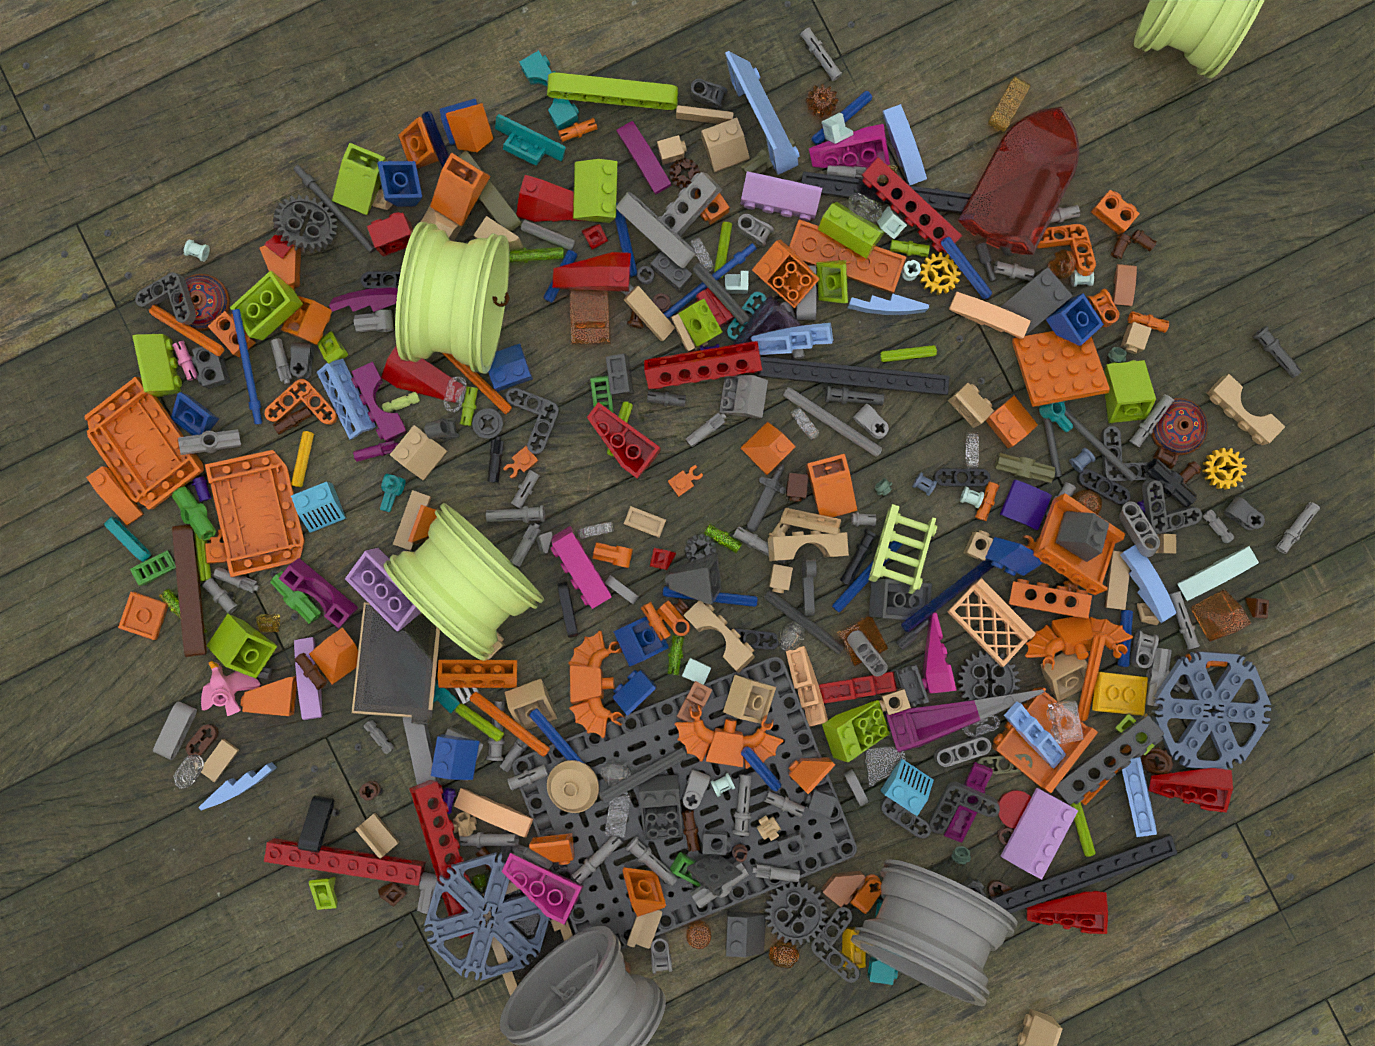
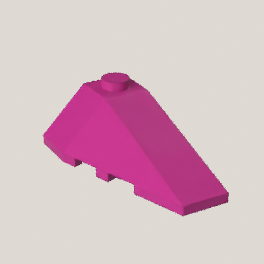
M884 124L854 131V135L836 144L827 141L809 148L812 166L828 168V165L867 168L876 157H879L891 168Z
M933 612L929 614L930 623L927 630L923 678L921 679L927 693L956 691L951 665H948L945 661L948 654L947 649L940 642L943 639L939 619L937 613Z
M510 853L502 870V873L547 917L563 925L568 920L584 887Z

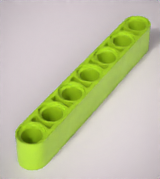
M550 73L548 75L547 95L551 98L663 110H674L678 106V87L675 85L566 73Z

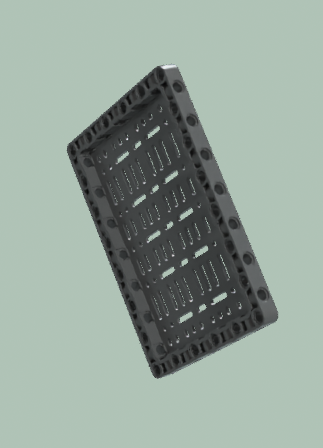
M772 656L746 666L739 673L733 671L705 682L704 686L712 689V692L702 709L700 719L703 720L705 727L714 731L715 727L725 724V719H738L729 714H724L714 719H709L708 717L709 714L725 707L734 675H741L745 678L776 687L770 706L772 711L768 713L765 723L770 724L774 719L773 725H779V729L776 731L770 729L765 732L766 734L783 738L785 742L777 747L776 755L768 757L764 764L770 771V764L774 763L780 775L778 781L781 783V788L775 792L769 787L768 790L751 796L749 807L764 801L769 790L781 796L780 789L782 788L786 790L790 798L789 800L801 805V802L805 801L807 793L804 790L796 793V788L800 786L790 778L788 774L790 770L788 768L795 760L799 761L801 758L822 757L783 660ZM778 661L780 668L777 671H771L769 667L771 662ZM690 689L632 711L628 716L625 714V718L622 716L618 717L617 721L622 724L621 726L616 725L612 720L607 721L605 737L601 738L600 736V741L593 742L590 739L591 733L588 734L587 730L564 738L584 763L600 757L606 758L605 762L591 767L596 775L607 770L611 771L610 776L598 780L599 794L678 750L674 748V744L680 742L677 740L679 733L669 735L668 731L676 728L674 725L676 722H684L676 718ZM787 697L794 699V704L791 707L784 706V700ZM670 704L673 710L671 713L665 714L662 711V706ZM627 719H635L637 725L634 728H629L626 725ZM742 720L741 724L736 725L735 731H740L743 733V736H748L756 732L755 728L757 726H762L760 723ZM807 734V742L800 743L798 741L799 735ZM656 735L660 736L659 741H656L654 739ZM646 741V746L631 752L627 749L630 745ZM551 743L547 745L550 750L546 756H541L535 750L517 758L512 768L514 775L517 776L524 773L518 766L520 761H525L528 764V771L544 764L549 775L556 765L567 760L564 756H557L554 753L556 747ZM660 749H665L666 753L660 754ZM615 751L619 752L620 755L618 757L614 756ZM789 752L790 756L788 758H782L783 753ZM647 754L652 756L646 762L638 765L633 764V760ZM687 754L688 757L685 760L693 758L695 755ZM706 755L702 762L698 761L686 767H682L681 762L672 766L674 774L678 775L680 800L683 798L688 781L686 776L690 775L692 769L696 771L704 770L705 774L711 776L710 781H716L724 777L726 773H729L735 789L728 790L731 796L729 800L724 798L723 793L717 797L709 781L710 788L703 794L700 805L696 809L689 810H694L695 824L698 827V835L702 844L704 830L726 831L729 833L731 845L730 849H726V853L732 851L733 847L737 844L750 846V849L747 850L746 860L741 862L749 875L732 886V890L727 896L722 898L716 897L707 903V906L703 909L697 907L695 900L690 894L698 886L683 891L682 887L690 884V882L678 877V880L670 887L659 877L666 907L660 910H662V916L668 915L671 921L663 923L660 918L655 936L792 882L756 877L755 873H752V867H756L757 864L799 870L800 879L852 858L857 852V846L838 798L835 803L837 811L831 817L809 810L807 806H805L801 818L796 815L790 817L787 811L782 812L780 808L771 804L750 812L751 819H749L748 824L750 835L741 837L732 834L735 823L730 810L734 808L737 811L740 777L732 778V774L745 769L744 759L743 767L718 764L721 771L718 775L715 774L711 762H706ZM620 765H624L625 769L623 771L619 769ZM667 770L659 774V776H669ZM756 771L746 774L752 775L751 790L767 785ZM827 774L817 784L815 789L837 797L830 777ZM547 776L534 781L532 785L526 784L519 787L529 814L533 819L538 837L547 836L548 834L572 833L573 837L577 836L579 838L577 842H573L574 860L565 865H559V862H554L550 867L552 872L559 875L562 871H568L570 873V878L568 879L578 883L577 879H574L572 874L584 864L579 863V859L582 857L589 859L596 853L591 846L590 835L595 837L599 849L614 833L622 841L637 836L638 840L646 848L649 847L648 842L653 841L662 863L670 871V867L676 858L671 859L669 855L684 848L688 849L686 835L684 834L682 840L670 845L664 844V841L670 838L644 840L643 829L638 819L641 815L639 785L633 788L639 802L638 807L633 806L628 792L606 804L600 800L585 810L589 822L588 827L583 825L579 813L568 812L565 815L560 814L561 809L552 802L548 795ZM694 795L686 798L689 804L697 801ZM533 798H540L542 805L539 807L534 806L532 803ZM619 802L624 804L622 808L600 817L595 815V812ZM713 805H718L719 807L713 812L700 815V811ZM778 812L779 817L775 818L781 828L778 832L785 830L786 835L799 831L801 836L805 835L808 847H805L806 854L785 861L782 853L765 859L763 857L765 853L779 848L777 839L759 845L758 841L763 838L757 829L759 825L753 827L751 822ZM624 816L629 817L627 822L604 831L600 829L606 823ZM682 817V830H683V829H684V823H683V817ZM720 818L724 820L720 825L710 829L705 828L707 823ZM813 818L816 819V823H815V824H813V825H809V824H808V821H809L810 819H813ZM572 822L573 827L567 829L565 824ZM799 825L800 829L795 830L794 826ZM817 832L822 833L820 838L815 839L813 837ZM721 840L715 843L711 842V845L714 847H719L722 844ZM791 841L789 843L792 845V850L798 847L797 841ZM844 843L851 844V848L848 851H842L841 847ZM626 846L613 851L604 860L613 888L609 889L607 887L600 866H598L595 873L592 872V875L580 884L584 887L574 909L580 907L584 910V914L577 915L573 909L569 916L576 934L595 926L610 928L619 939L621 950L630 947L627 945L629 937L624 932L632 929L636 913L632 910L630 898L626 896L628 890L625 879H621L619 875L623 873L622 869L624 867L634 869L646 865L645 863H639L637 861L638 858L615 865V860L632 854L630 851L625 850ZM688 851L685 855L695 861H699L710 854ZM734 856L726 859L731 864L737 861ZM809 857L815 858V863L811 866L805 864L806 859ZM755 859L756 862L754 864H751L750 860ZM591 885H597L598 887L594 891L589 889ZM736 886H741L743 888V892L741 894H735L733 892V889ZM672 891L674 895L670 897L668 892ZM616 897L619 899V901L615 903L613 902V898ZM600 903L605 905L602 909H597L596 907ZM622 911L624 915L619 916L618 912ZM609 917L610 921L603 923L602 918Z

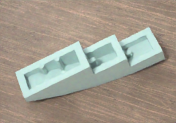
M1247 546L1214 562L1213 565L1196 572L1195 575L1177 584L1188 601L1243 573L1259 562L1250 546Z

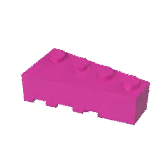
M569 526L552 536L551 542L553 546L550 548L555 557L559 556L563 561L560 565L565 573L569 572L573 579L570 581L574 588L581 590L583 595L580 597L586 606L589 604L593 609L612 596L600 574L595 570L591 559L585 554L582 544L574 536L573 529Z

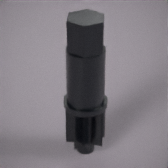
M495 436V440L491 441L488 482L499 483L504 441H501V437Z

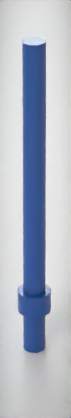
M751 243L743 251H738L733 255L734 258L713 273L712 276L718 280L738 263L742 264L746 260L745 258L757 249L755 245ZM702 282L663 314L669 319L692 301L698 293L708 287Z
M234 309L232 314L250 402H248L249 409L252 410L254 423L261 424V403L257 398L240 309Z

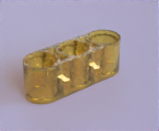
M1014 76L991 116L988 125L1004 133L1031 85Z

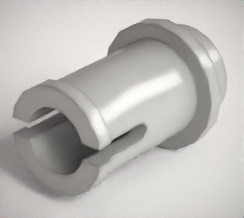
M852 513L851 524L855 525V527L859 525L875 526L876 514Z

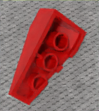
M528 175L524 176L518 198L516 212L518 218L532 222L585 221L573 219V191Z
M610 252L553 268L552 288L629 292L631 253Z
M395 346L387 358L381 376L382 379L398 389L416 392L453 403L457 402L466 388L423 358L417 362L402 360L399 357L397 346Z
M599 402L587 416V419L621 467L637 479L651 465L661 451L658 445Z
M1206 768L1154 775L1150 778L1148 790L1168 798L1177 797L1183 799V803L1186 804L1191 802L1198 804L1204 810L1227 813L1233 791L1232 770Z
M1083 892L1027 907V921L1049 926L1054 923L1061 924L1064 929L1068 930L1071 927L1080 928V932L1088 934H1107V892Z

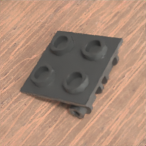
M710 854L687 867V870L692 874V878L696 879L705 889H709L714 896H720L723 893L722 886L743 874L723 856L717 854Z

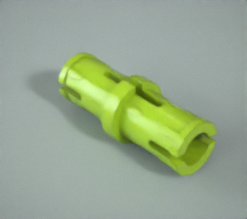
M892 239L890 244L891 252L904 253L906 256L918 255L928 257L930 245L917 244L910 240L905 242Z
M466 387L464 403L461 404L463 409L460 425L472 426L474 410L477 408L475 403L478 388Z

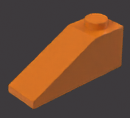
M101 466L86 477L97 494L126 525H130L144 515L136 502L129 498L109 467Z

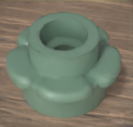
M1113 347L1109 351L1108 357L1112 363L1126 361L1127 352L1124 349Z
M886 478L879 481L874 487L877 495H887L892 490L890 487L892 482H888Z
M958 846L952 852V859L958 864L964 865L971 860L970 851L966 847Z

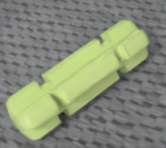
M416 392L408 394L409 396L405 395L394 399L391 403L386 402L382 404L383 411L391 413L393 410L397 411L410 406L411 403H418L420 401L419 396Z

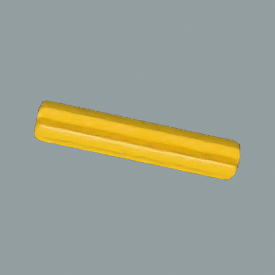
M302 432L291 482L292 486H303L314 436L312 432Z

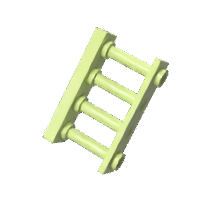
M892 504L886 515L868 580L876 582L880 577L885 576L911 585L909 593L913 594L922 585L923 579L920 576L931 536L934 537L937 530L935 525L936 518H932L928 524H924L900 516L901 514L898 513L899 506ZM899 523L924 531L923 542L896 534V531H893L894 525ZM896 541L921 549L918 560L891 551L888 548L889 542ZM889 558L916 567L913 577L885 569L886 567L883 566L884 560Z

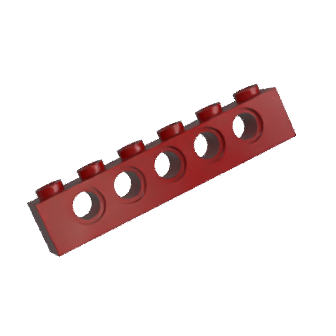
M876 157L861 174L864 178L862 182L869 188L873 186L878 191L876 195L883 201L887 199L892 204L890 208L895 213L899 214L901 212L905 216L904 221L909 226L913 227L915 225L919 229L917 233L923 239L929 238L933 242L931 246L937 252L943 251L947 253L941 245V241L949 236L954 243L961 238L962 235L879 157ZM880 175H884L887 178L885 186H879L877 183ZM894 188H898L901 191V196L898 199H893L891 196ZM909 201H912L915 205L912 212H907L905 209V205ZM923 214H926L929 218L926 225H921L919 222V218ZM937 227L942 229V235L939 238H935L933 235V231Z
M758 341L647 359L644 360V371L648 388L661 389L666 386H679L684 383H697L702 380H715L720 377L762 371Z

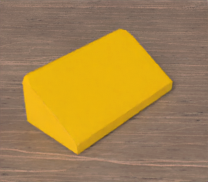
M847 927L842 934V953L859 968L866 967V952L858 948L851 941L852 935H856L854 932L856 927ZM845 961L843 967L847 968L846 965H848V963Z

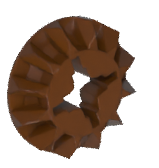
M686 158L676 160L671 165L669 172L672 183L679 188H687L692 183L691 179L693 176L700 173L698 165L692 159ZM681 167L682 169L684 168V170H690L688 172V178L684 175H680Z
M1159 747L1152 748L1146 755L1141 756L1143 767L1152 774H1167L1173 767L1172 756L1167 754V750H1160ZM1156 756H1158L1160 760V763L1158 765L1155 760Z

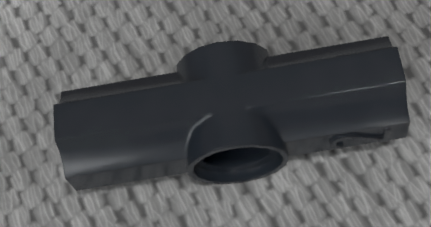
M1154 458L1147 463L1145 472L1152 479L1162 483L1165 494L1175 498L1183 507H1188L1196 501L1197 494L1183 482L1184 479L1181 475L1168 469L1159 459Z

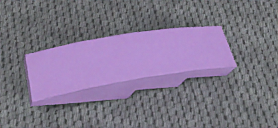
M311 637L294 640L295 658L301 653H306V656L313 665H316L309 656V653L316 648L315 639ZM295 662L302 720L321 718L322 691L321 689H316L311 680L303 675L304 671Z

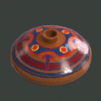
M206 274L189 276L185 278L196 312L195 321L189 326L197 331L210 330L208 325L224 311L229 312V293L224 284L213 276ZM183 294L179 295L178 303L182 302ZM199 297V301L195 303L194 299Z
M1175 398L1174 402L1153 428L1154 432L1151 436L1158 447L1162 446L1164 450L1172 454H1189L1203 444L1208 431L1207 419L1203 410L1194 402L1183 398ZM1182 422L1186 424L1185 429L1181 426Z

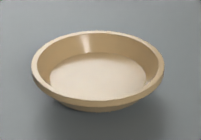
M567 760L556 765L550 772L547 779V791L550 799L558 808L570 813H579L589 809L596 801L599 794V782L596 774L588 765L580 761Z

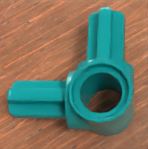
M1065 401L1040 405L1039 411L1043 418L1050 419L1052 422L1056 421L1064 432H1068L1073 428V424L1064 415Z
M388 473L385 474L381 485L382 491L385 492L380 506L382 511L391 512L396 495H401L404 490L406 479Z

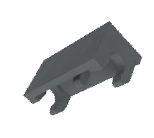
M626 354L606 356L611 395L634 394L629 356Z
M911 664L895 670L900 686L905 689L911 707L929 702L917 665Z

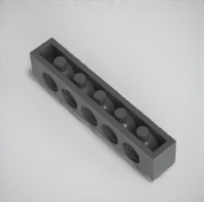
M1146 713L1068 772L1056 786V790L1069 805L1072 803L1078 804L1085 798L1083 796L1088 791L1092 793L1100 787L1099 783L1104 779L1106 781L1110 780L1116 775L1115 771L1120 767L1122 769L1126 768L1131 764L1130 760L1133 757L1142 756L1147 751L1146 748L1149 745L1158 744L1163 739V730ZM1139 732H1144L1147 738L1144 741H1138L1135 736ZM1123 744H1128L1131 746V751L1129 753H1122L1120 747ZM1107 756H1112L1116 761L1113 765H1107L1104 759ZM1091 768H1097L1100 774L1093 777L1088 772ZM1075 780H1082L1085 785L1082 788H1076L1073 782Z

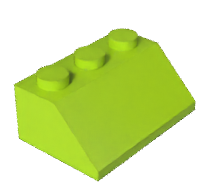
M593 159L575 162L573 219L603 223L612 222L616 218L617 161Z
M839 202L831 204L823 215L818 228L821 232L866 259L885 233L879 226Z
M269 271L230 308L231 310L240 309L243 328L250 338L264 340L298 310L303 303L289 285L273 271Z
M164 334L132 335L144 392L156 397L181 392L182 381L179 375H177L176 368H178V363L173 356L172 339Z

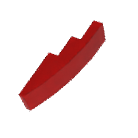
M894 671L885 672L878 677L867 675L818 684L824 703L897 691Z

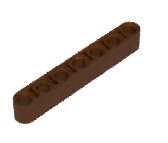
M190 524L172 526L185 657L206 655L207 648L194 530Z

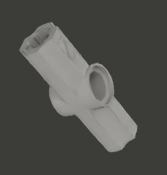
M238 429L222 432L206 431L200 435L178 438L181 455L200 452L214 453L221 449L241 447ZM209 439L215 441L212 445L205 444V441Z
M1156 648L1153 663L1146 673V677H1148L1146 705L1159 707V704L1154 703L1153 700H1161V697L1156 698L1154 695L1170 673L1169 666L1172 650Z
M736 861L733 865L743 874L722 886L723 893L720 896H714L709 889H705L702 885L690 893L699 908L716 897L722 898L727 896L731 892L732 886L749 875L741 862Z

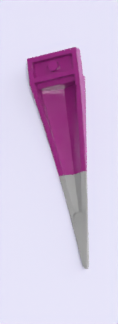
M1044 690L958 703L909 708L891 715L887 714L886 716L897 752L900 753L916 747L919 748L1012 707L1016 701L1019 703L1043 694Z

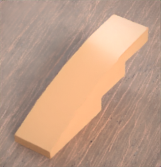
M959 292L955 293L948 309L980 325L985 324L1000 332L1005 331L1019 339L1024 338L1031 322L1013 312Z
M805 646L786 651L794 689L798 691L800 704L805 710L809 727L828 721L824 702Z
M466 788L460 789L454 807L522 837H527L533 821L532 818L505 804H499L485 796H479Z

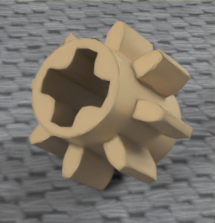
M462 812L453 819L454 833L458 832L459 836H470L473 830H476L475 825L477 822L475 816L470 817V814Z
M764 816L759 820L761 825L757 829L764 840L769 837L773 841L779 837L777 832L781 828L774 817L768 819L767 816Z

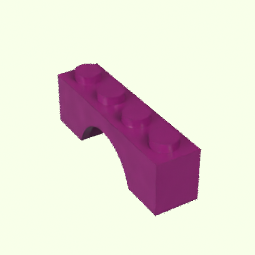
M371 362L351 371L354 376L351 380L355 388L359 387L362 392L359 395L364 406L368 405L370 411L367 413L372 423L376 421L379 427L376 429L379 438L388 442L407 434L408 432L398 413H387L377 405L376 393L383 380L375 364Z
M300 558L292 562L279 577L293 591L305 592L314 597L323 607L324 617L337 628L343 626L359 608Z

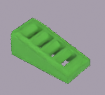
M608 375L590 377L594 407L598 403L597 398L608 397V401H601L599 403L603 406L609 405L608 410L613 412ZM606 382V385L595 386V383ZM607 390V393L596 394V391Z
M167 550L136 565L130 570L137 584L145 586L176 569L170 551ZM163 558H165L169 567H165L162 561ZM155 562L158 563V565L161 568V571L158 570V568L155 565ZM148 566H150L154 574L151 575L147 568Z
M679 852L670 867L672 873L698 887L701 886L696 879L692 878L690 871L688 874L686 873L687 867L697 861Z

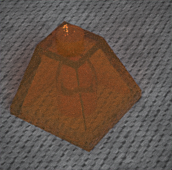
M1225 589L1191 607L1193 614L1209 641L1233 634L1251 624L1242 606Z
M869 615L837 632L854 666L862 663V661L847 641L848 636L852 632L857 630L863 632L879 653L888 649L873 618L869 617Z

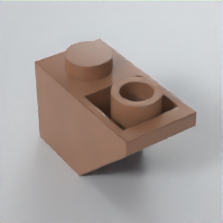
M861 871L833 873L822 886V892L842 907L851 901L853 892L856 889L859 890L864 885L865 875Z

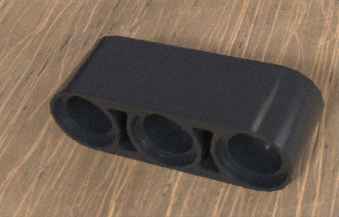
M313 796L299 838V850L320 852L334 807L333 798Z

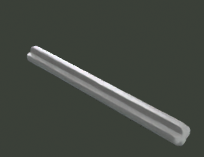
M788 387L784 392L783 396L875 457L881 453L882 447L792 388Z

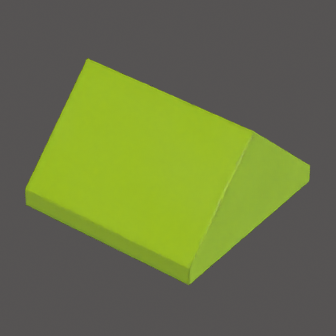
M846 260L816 262L817 276L820 278L818 281L819 300L848 303Z

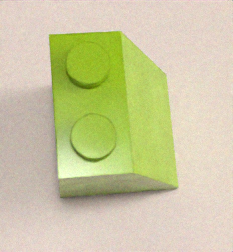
M1145 360L1107 364L1104 374L1110 388L1109 393L1105 394L1108 422L1145 420L1156 401Z
M227 614L207 644V647L225 667L256 679L277 648V645L244 620Z

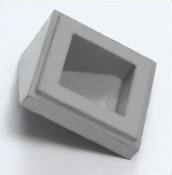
M552 532L541 534L536 538L541 555L548 553Z

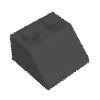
M1066 511L1062 517L1056 543L1088 562L1102 553L1109 523L1094 513Z
M727 911L726 956L749 957L764 953L766 922L764 915L766 913Z

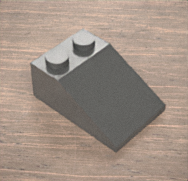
M1047 267L1004 303L1001 308L1031 321L1025 334L1027 335L1069 300L1072 294Z
M890 579L872 581L869 617L913 621L929 620L932 584L922 583L919 590L917 589L913 594H910L911 585Z

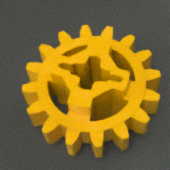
M940 252L936 257L933 253L930 259L926 258L924 260L925 264L920 266L923 270L918 274L923 276L920 283L925 282L924 289L931 288V294L934 290L937 291V295H940L942 290L947 294L949 288L953 290L955 288L954 284H958L960 281L956 278L961 275V272L957 271L959 267L954 265L953 259H949V254L943 257L942 252ZM935 262H941L939 265H931ZM938 271H941V277L938 276ZM942 282H948V284L939 286V284Z
M1220 448L1219 451H1212L1213 455L1206 456L1209 461L1203 462L1207 469L1202 470V472L1208 474L1205 480L1211 479L1209 485L1217 484L1216 489L1223 487L1225 490L1230 489V486L1236 487V482L1240 483L1243 481L1241 476L1246 475V473L1242 470L1247 465H1242L1241 462L1245 459L1238 458L1239 452L1233 453L1232 448L1227 450ZM1222 467L1230 468L1228 470H1219Z

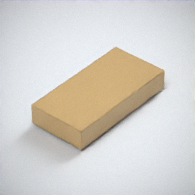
M630 506L624 524L660 538L666 519Z
M222 739L199 771L213 782H216L239 752V749L227 740Z

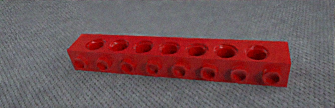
M428 780L409 788L436 877L442 883L439 876L442 875L444 878H449L451 875L447 872V868H452L451 865L464 862V859L458 851L460 849L459 842L453 835L454 825L447 815L449 810L446 802L442 799V787L437 781ZM433 798V805L428 807V800ZM438 816L439 823L434 826L433 821ZM444 835V842L439 844V838ZM450 853V860L445 863V856ZM464 872L465 879L471 883L469 876ZM448 892L442 893L448 916L463 912L465 908ZM473 932L458 937L462 939L470 934H473Z
M276 838L267 842L264 862L416 886L420 885L426 865L425 861L386 855L380 859L373 853L322 846L319 853L299 850V842Z

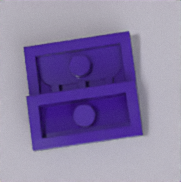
M1014 479L1000 515L1033 530H1038L1052 495Z

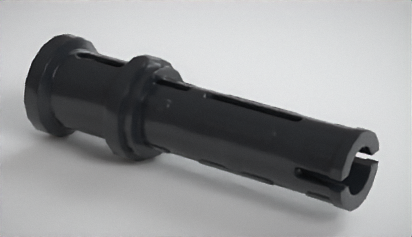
M867 529L864 531L865 534L861 542L857 543V550L840 581L851 586L867 555L872 553L871 549L876 540L880 539V536Z

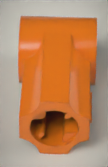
M596 543L592 559L629 568L633 549Z
M669 600L657 610V613L662 616L663 620L676 635L685 636L690 632V623ZM679 622H684L687 625L684 633L677 631L676 627Z

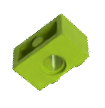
M705 299L694 303L678 313L696 347L722 333Z

